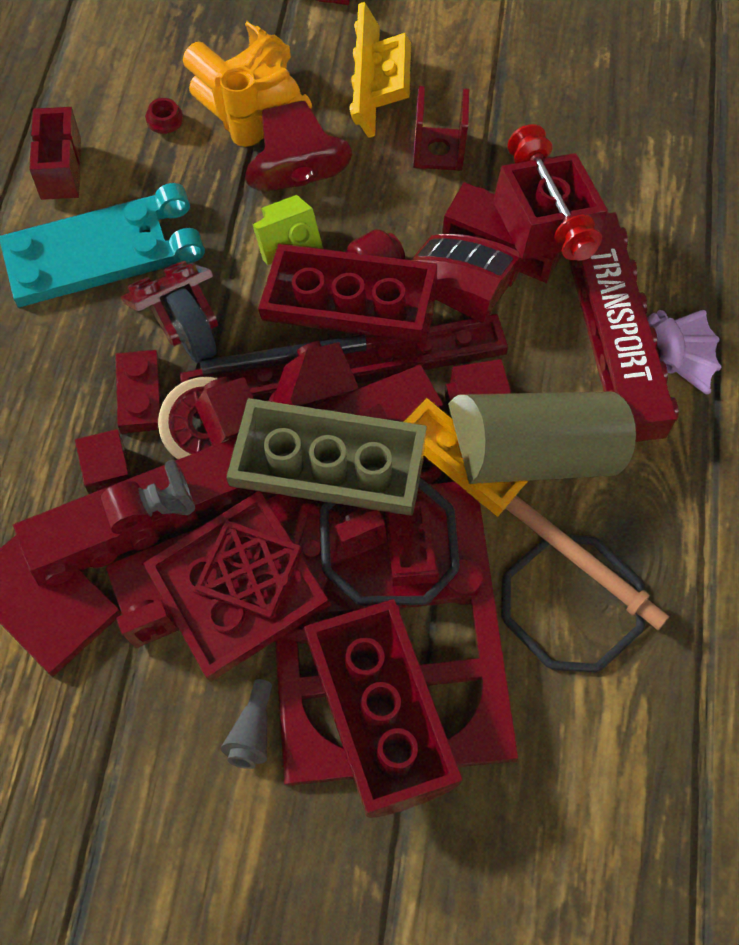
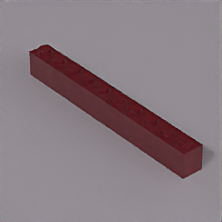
M420 364L311 408L357 415L380 403L389 420L404 422L426 398L441 410H443V403ZM237 437L176 460L184 473L195 504V510L189 515L176 513L161 514L157 510L152 513V524L130 534H115L111 531L101 499L102 493L109 488L107 487L12 524L28 568L39 586L44 583L51 586L62 584L72 578L73 571L78 569L81 571L89 567L99 568L112 563L118 555L133 549L138 551L148 549L155 545L160 538L175 532L186 533L194 530L202 521L221 515L256 493L257 491L230 487L226 477ZM165 465L122 481L136 482L143 490L153 483L160 490L166 489L170 484ZM262 492L266 499L278 495L274 493Z

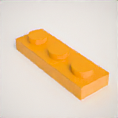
M428 398L404 421L406 423L427 426L424 456L497 517L528 482L512 481L469 484L453 420Z

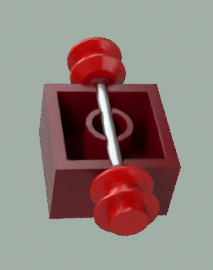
M530 124L518 128L510 137L507 145L510 154L514 156L515 164L501 166L493 202L521 259L562 252L563 256L568 260L580 261L590 258L595 254L602 242L601 230L608 213L607 207L576 153L549 157L553 146L551 141L546 138V133L542 126Z

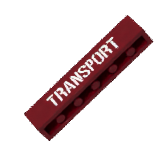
M616 212L607 213L601 230L602 242L595 254L585 260H569L603 391L619 394L629 405L635 422V442L664 439L678 420V404L674 397H670L668 391L667 367L665 362L660 361L656 350L657 333L653 326H649L646 316L647 299L643 292H639L636 282L637 265L634 259L629 258L627 251V231L624 227H620Z

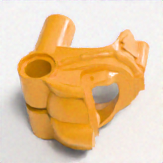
M246 21L245 26L249 34V47L237 56L225 61L203 42L191 44L183 56L184 66L195 75L189 86L191 95L223 121L224 128L230 132L232 141L243 147L253 146L264 138L262 110L298 101H305L310 109H312L309 97L306 94L301 95L298 84L286 69L287 62L291 58L290 46L286 45L276 35H269L259 26Z

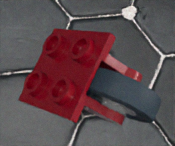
M182 261L164 270L166 276L151 281L150 277L132 283L127 287L129 293L120 296L125 305L136 311L150 306L169 343L173 347L182 344L195 363H201L200 360L210 359L217 354L211 329L217 327L218 322L198 284L213 277L210 269L195 265V263L187 265L186 261ZM166 296L164 298L167 313L160 300V298Z

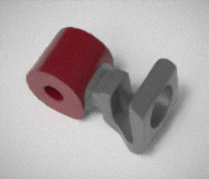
M169 460L165 463V470L170 484L164 490H160L155 483L148 485L143 490L138 483L127 481L115 484L102 493L101 499L113 533L121 535L130 534L152 524V513L157 510L161 514L176 513L181 515H189L195 510V504L184 473L175 460Z

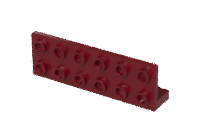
M280 494L266 499L290 539L301 503L322 507L325 503L323 501ZM336 504L331 508V510L345 513L342 523L335 526L339 541L332 565L387 543L385 523L379 510ZM198 528L107 566L106 570L122 613L121 616L116 617L122 635L135 648L179 631L176 622L143 563Z

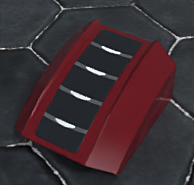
M456 234L431 235L411 259L413 261L437 263L435 300L483 324L507 288L511 287L518 278L523 263L518 251L511 247L484 238Z

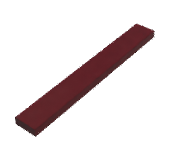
M492 314L484 324L471 318L431 326L425 343L377 336L365 338L367 351L344 355L356 383L387 378L420 364L424 370L507 355L508 344L498 314ZM288 363L205 377L217 379L228 377L229 381L244 377L253 398L266 401L269 400L273 392H276L284 366ZM202 369L180 373L181 383L193 378L203 377Z

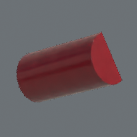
M278 244L258 307L261 319L266 322L425 343L429 335L435 306L437 263Z
M395 599L304 626V632L366 816L368 818H376L398 813L440 797L460 785L463 781Z

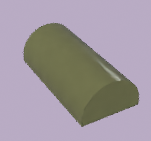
M615 392L457 395L448 403L469 484L615 476L627 467L634 452L636 429L633 414L624 398Z
M248 398L228 469L227 482L230 487L412 516L419 487L427 426Z

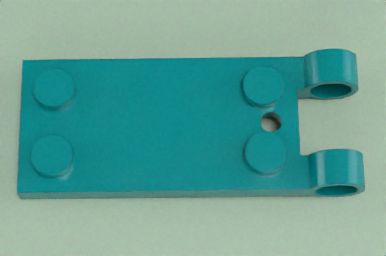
M168 183L161 186L155 195L1 235L0 245L13 299L17 307L27 306L159 270L182 261H186L189 264L201 259L205 249L200 233L196 229H180L173 233L169 240L165 241L159 223L161 219L178 218L188 212L190 203L185 188L178 183Z

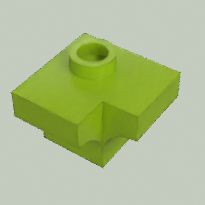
M298 195L261 208L264 218L252 224L263 261L267 265L273 263L278 244L323 249L313 208Z

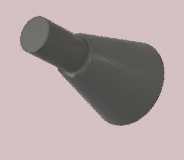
M263 679L254 681L248 706L243 709L221 746V751L228 756V762L236 767L253 769L256 764H262L267 761L266 707L272 689V684L269 681Z

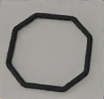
M422 478L419 481V488L446 511L451 567L439 579V582L435 583L424 596H361L331 568L329 510L336 503L325 502L320 509L322 570L356 604L372 606L395 599L397 605H425L430 603L458 573L460 564L455 510L450 502Z
M568 535L578 544L593 545L635 586L638 592L644 590L641 579L598 538ZM542 539L505 571L502 577V619L510 630L546 667L562 671L593 673L601 671L644 631L646 622L641 616L636 614L637 625L596 663L553 661L511 618V578L550 545L546 540Z

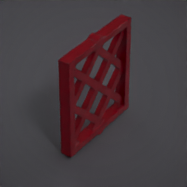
M225 520L213 549L208 553V560L195 586V590L273 619L283 593L290 585L289 579L303 548L292 542ZM238 532L255 539L242 544ZM232 534L236 547L221 554V548L226 537ZM266 542L284 549L271 554ZM260 544L265 558L250 564L245 551ZM240 554L244 567L229 574L224 560ZM290 554L291 558L285 572L279 574L274 561ZM218 563L223 577L208 583L207 579L212 568ZM269 564L273 578L258 584L253 571ZM247 574L252 587L237 594L232 580ZM226 583L231 596L212 589ZM277 584L278 588L272 602L266 605L261 591ZM255 594L260 607L242 601V599Z

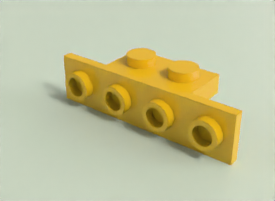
M363 2L358 4V21H355L354 24L357 39L356 47L353 49L355 74L351 77L354 92L353 103L350 104V114L353 122L356 125H360L367 137L370 138L375 136L376 108L410 97L411 42L406 33L379 41L380 26L366 3Z

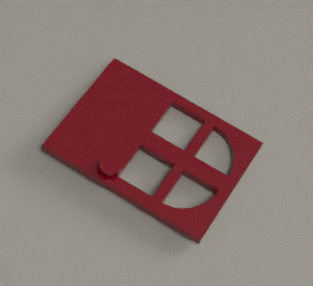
M456 482L429 484L450 502L455 510L460 568L453 579L430 603L425 605H397L400 612L402 608L448 603L459 605L471 604L479 658L422 664L420 668L427 686L482 680V696L474 716L460 732L448 739L458 768L518 761V753L480 502ZM418 487L416 501L428 500L440 579L451 567L446 511ZM379 511L385 523L384 511ZM388 542L331 567L363 597L424 596L435 584L393 586ZM328 578L325 595L330 601L331 606L318 614V618L343 615L369 606L356 604ZM284 638L277 639L275 641L284 785L292 786L354 779L344 749L334 745L320 735L306 716L303 699L326 697L320 677L301 678L298 642Z

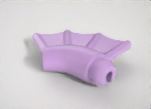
M663 310L652 313L647 318L649 326H653L656 330L657 346L660 350L659 360L665 362L668 373L677 372L702 393L710 394L711 377L716 371L721 369V365L718 363L715 352L719 337L715 335L708 325L707 312L700 310L677 320L668 318Z

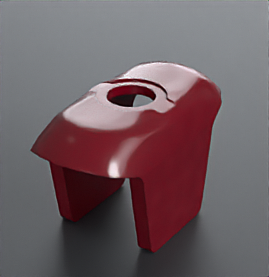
M305 101L266 108L262 110L265 149L249 163L245 180L251 188L266 192L304 186L338 175L351 161L352 150L347 141L324 133Z

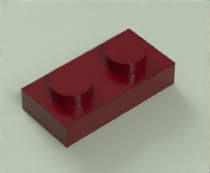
M157 350L115 353L117 420L120 433L159 430L158 418L161 409V387Z

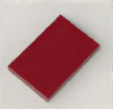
M15 535L0 548V624L53 678L112 624L116 617L121 615V612L79 569L73 571L72 578L62 584L51 586L44 583L39 586L28 568L18 538Z

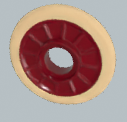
M198 377L187 380L175 387L165 398L159 412V433L163 444L176 459H181L213 446L207 433H200L193 427V419L199 414L195 403L205 390L204 386L217 378Z

